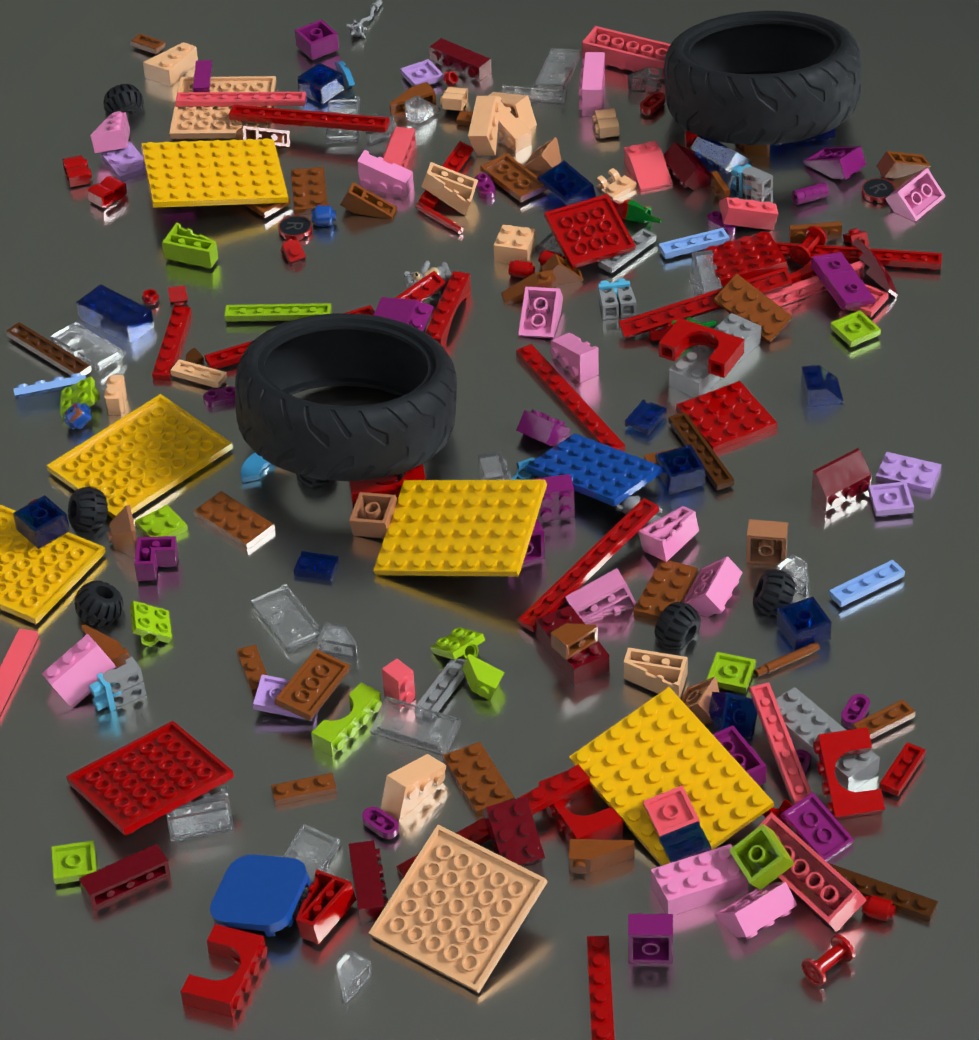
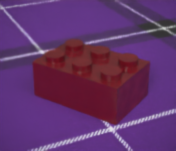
M527 796L485 807L482 812L494 853L522 867L540 863L545 859Z

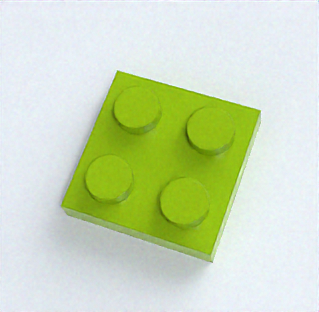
M860 310L830 322V328L850 347L881 335V329Z
M169 505L163 506L135 520L136 527L146 537L178 536L188 531L187 524Z
M717 652L707 679L715 677L718 687L721 689L746 693L756 667V660Z
M94 840L51 847L55 884L79 881V878L97 871Z

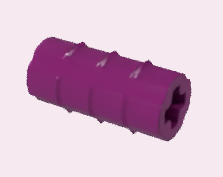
M825 183L792 191V200L795 205L806 204L829 196V190Z

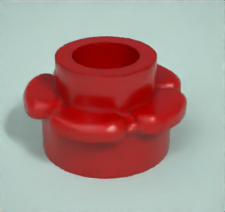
M447 71L444 73L443 80L445 84L453 87L458 82V76L454 71Z
M147 289L143 292L142 300L148 305L155 304L157 299H159V295L154 289Z

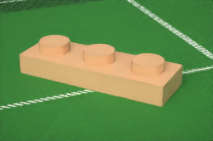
M180 359L170 370L171 376L218 389L227 379V372Z

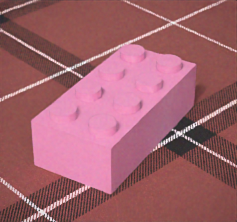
M585 52V59H582L579 110H582V117H592V115H595V110L603 109L605 52Z
M731 844L651 869V888L666 914H673L674 916L748 892V880L729 851L732 848Z

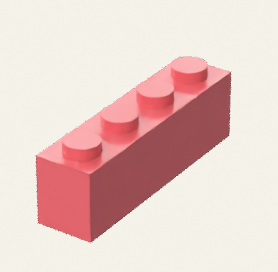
M395 127L394 132L390 135V143H387L386 152L383 153V161L390 164L395 163L404 168L407 167L416 142L415 128Z

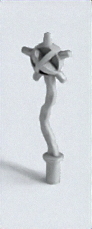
M377 0L370 5L371 9L368 17L360 19L359 22L353 20L351 25L346 24V27L350 29L351 36L366 38L363 32L367 28L363 27L362 24L372 20L374 11H378L382 5V0Z

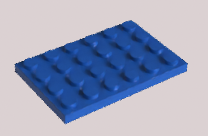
M575 433L526 465L528 473L541 478L570 474L574 491L612 506L618 505L662 474V466Z

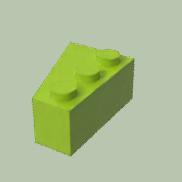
M177 222L162 242L164 259L205 268H212L218 260L216 241L202 234L198 236L193 233V230L189 228L186 230Z

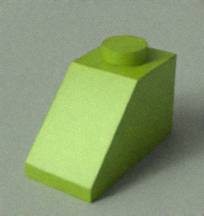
M468 654L462 666L471 690L479 696L491 700L505 672L471 654Z

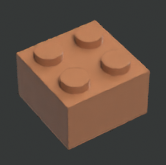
M360 492L349 519L353 535L384 538L398 502L396 495Z
M749 519L746 564L785 567L788 522Z

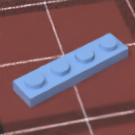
M723 228L659 243V250L665 259L707 249L709 246L724 244L730 240V237Z
M76 373L72 374L71 378L56 377L50 382L41 380L35 382V385H17V388H14L15 399L63 390L82 379H86V375Z
M891 560L829 590V597L840 607H843L904 577L905 571L894 560Z

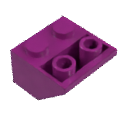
M532 409L531 412L524 410L516 431L545 444L555 446L569 433L570 428L564 426L565 422Z

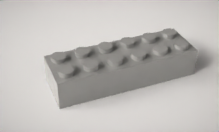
M733 313L714 328L715 330L744 339V354L734 367L761 343V326ZM703 345L694 346L669 369V386L693 398L707 393L722 379V377L708 373V358L715 350Z
M794 687L776 698L795 750L807 751L811 756V764L818 769L819 756L815 754L813 742L818 734L844 731L846 729ZM870 750L866 753L847 755L840 758L835 765V775L838 782L845 789L854 791L879 774L880 757Z

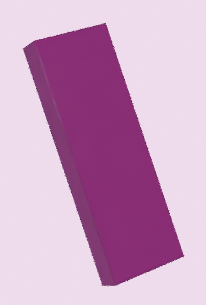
M212 60L196 61L193 92H210Z

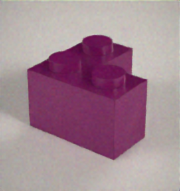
M176 536L137 537L134 562L137 581L156 580L158 567L177 566L178 547Z

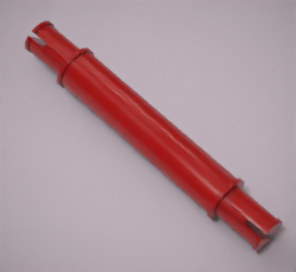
M420 202L416 203L415 208L421 211L422 214L444 225L451 231L454 230L458 234L463 232V227L457 225L456 222L429 208L427 205L424 206Z

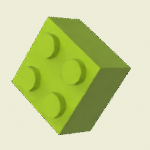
M764 824L760 825L729 850L749 883L759 890L765 888L795 864L775 832Z

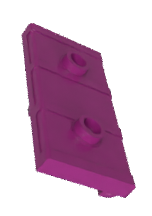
M842 252L812 257L810 261L812 263L811 268L843 311L847 308L875 303V297L865 286Z

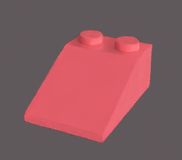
M656 141L624 147V164L633 180L637 183L640 192L673 185L662 150Z

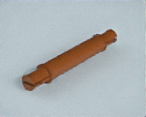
M817 642L808 646L805 645L798 650L754 669V674L756 677L767 673L770 674L777 669L810 656V654L820 650V646Z

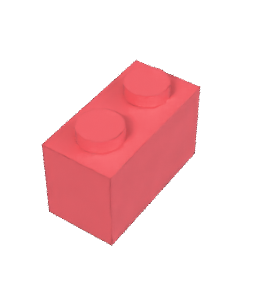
M395 659L382 668L384 697L399 709L411 704L416 699L413 670L399 659Z

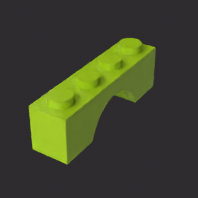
M360 683L349 694L350 709L352 710L350 714L339 720H323L311 732L313 747L331 756L338 750H341L344 744L354 737L363 725L367 724L369 718L380 710L382 706L381 692L364 683Z

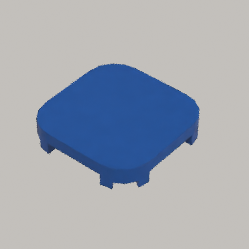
M255 854L239 857L228 867L211 902L210 912L214 922L217 925L229 928L265 931L267 937L275 936L274 932L282 930L286 926L290 928L294 923L292 915L305 887L309 888L311 883L304 863L295 858Z

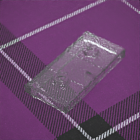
M551 48L534 82V89L537 92H541V89L565 91L581 58V50Z
M358 96L350 100H328V113L360 115L361 99ZM326 128L327 144L359 142V130Z
M74 322L50 337L51 342L86 362L97 371L116 361L120 362L125 356L123 349H120L78 322Z
M283 584L281 588L251 600V605L257 610L288 653L323 638L320 626L287 584Z
M386 696L370 732L373 735L442 756L449 753L462 721L460 718Z
M303 823L283 857L295 858L304 863L311 880L310 884H313L316 869L325 871L336 850L339 848L341 840ZM304 888L297 905L301 906L304 899H307L309 888Z

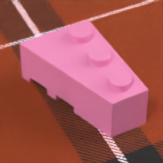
M571 333L551 340L550 353L552 357L556 358L562 367L570 372L573 378L582 383L599 375L597 346L591 347L589 342L583 343L581 338Z
M617 568L565 596L569 605L572 606L583 622L601 618L603 614L611 611L618 613L621 612L622 608L629 606L635 608L636 602Z

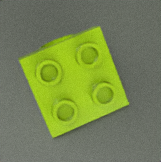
M91 376L61 391L60 415L63 419H65V411L76 402L85 403L90 407L100 401V394L95 388V380Z
M132 601L130 605L132 633L140 635L141 643L145 646H153L158 641L169 643L172 639L169 611Z
M458 627L452 630V633L448 636L438 639L430 648L433 654L453 660L459 657L466 659L468 654L477 657L478 645L485 641L483 633Z

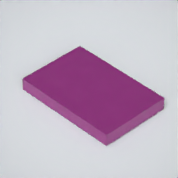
M813 792L780 815L788 827L826 862L855 841Z

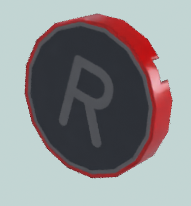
M883 178L869 179L862 185V196L870 202H873V200L877 201V203L887 202L885 198L895 191V185Z
M304 216L286 217L278 224L279 235H282L286 240H302L304 236L307 235L308 237L311 234L312 223Z

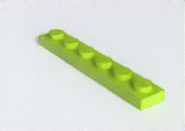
M331 303L226 305L224 317L225 322L292 321L313 315L331 314L332 306Z

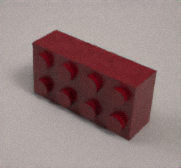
M571 605L535 619L536 637L574 686L610 672L609 654L599 641L568 660L551 647V632L566 623L585 624Z

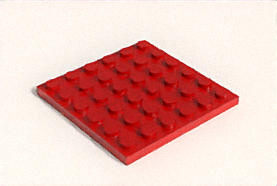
M171 721L67 775L66 778L68 783L120 832L127 835L146 824L152 823L155 819L172 812L183 804L189 803L196 797L208 793L211 789L225 784L228 780L234 778L233 770L177 723Z

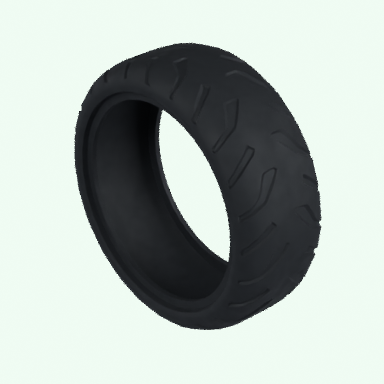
M751 11L709 19L690 27L672 41L665 56V94L669 112L684 129L709 140L741 145H772L800 141L828 132L850 118L860 100L862 87L861 56L854 36L846 28L834 21L812 14L792 11Z
M332 313L288 321L264 332L253 340L244 351L237 367L235 407L237 423L243 439L264 460L297 475L330 481H363L401 474L426 463L437 454L449 440L455 425L457 379L452 359L444 347L429 334L393 319L366 314ZM327 386H360L390 392L399 396V398L378 404L338 406L310 402L292 395L305 390Z

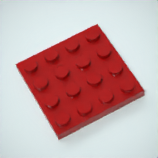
M608 194L544 213V217L571 269L631 252L636 248Z
M762 231L753 236H744L739 240L727 241L724 244L709 246L707 249L702 250L703 257L720 287L727 285L736 274L746 280L785 267L788 268L786 259L769 231Z
M741 381L676 404L678 413H687L714 452L775 430L778 425L775 419Z

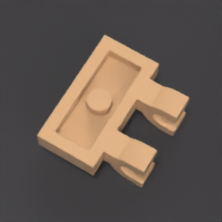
M614 168L608 171V174L611 175L608 178V182L602 175L596 178V181L600 183L596 186V189L601 191V195L608 194L611 201L619 200L637 188L635 181L625 175L620 177L618 171Z

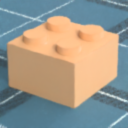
M502 225L493 245L494 262L507 264L515 260L530 262L537 246L536 229Z

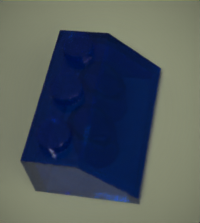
M697 136L690 148L696 152L695 156L702 160L704 157L707 158V163L714 167L716 164L719 165L718 169L726 174L728 171L731 172V169L736 165L743 167L746 164L750 165L752 163L751 160L719 141L709 140L701 136Z
M565 160L537 178L539 182L566 205L596 197L594 185Z

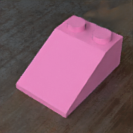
M525 287L519 337L554 339L563 303V295L560 288Z

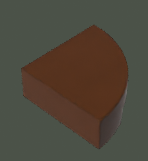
M193 348L186 354V361L200 364L204 362V357L196 348Z

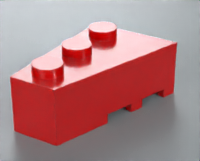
M316 869L315 880L309 886V894L301 905L296 922L301 938L319 944L353 905L356 897L350 881Z

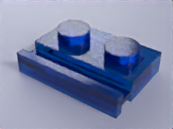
M643 399L625 420V426H632V429L649 435L667 414V408L652 402L646 403V400Z
M301 551V556L298 558L294 568V576L332 581L337 564H339V556Z
M699 821L659 837V842L670 863L711 850V845Z

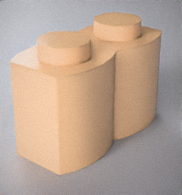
M447 87V90H444L443 96L440 97L442 109L463 111L468 101V88Z
M615 109L595 110V115H592L595 134H599V138L620 136Z
M110 375L106 380L107 388L104 392L107 414L122 415L125 411L124 402L127 399L124 376Z

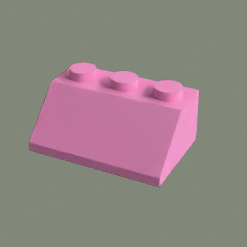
M926 168L914 174L885 199L894 213L915 222L946 196L929 169Z
M726 556L699 571L682 602L691 605L699 615L710 617L714 614L718 615L725 609L724 605L731 598L732 591L739 584V578L743 572Z
M86 634L48 667L42 675L67 704L73 708L91 693L89 685L98 681L97 674L101 672L104 674L106 671L117 669L118 667L89 634Z
M773 882L762 890L754 889L714 915L735 937L749 939L757 935V930L760 928H767L773 925L776 918L789 915L791 909L797 906V903L786 882Z

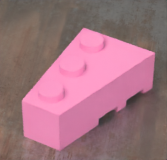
M117 111L112 113L90 135L95 153L127 148L130 127L126 112Z
M364 150L357 161L359 186L366 190L407 197L414 185L413 171L395 163H387L383 161L384 158L380 156L378 158L369 154V151Z
M682 506L638 532L642 550L667 562L699 532L695 511Z

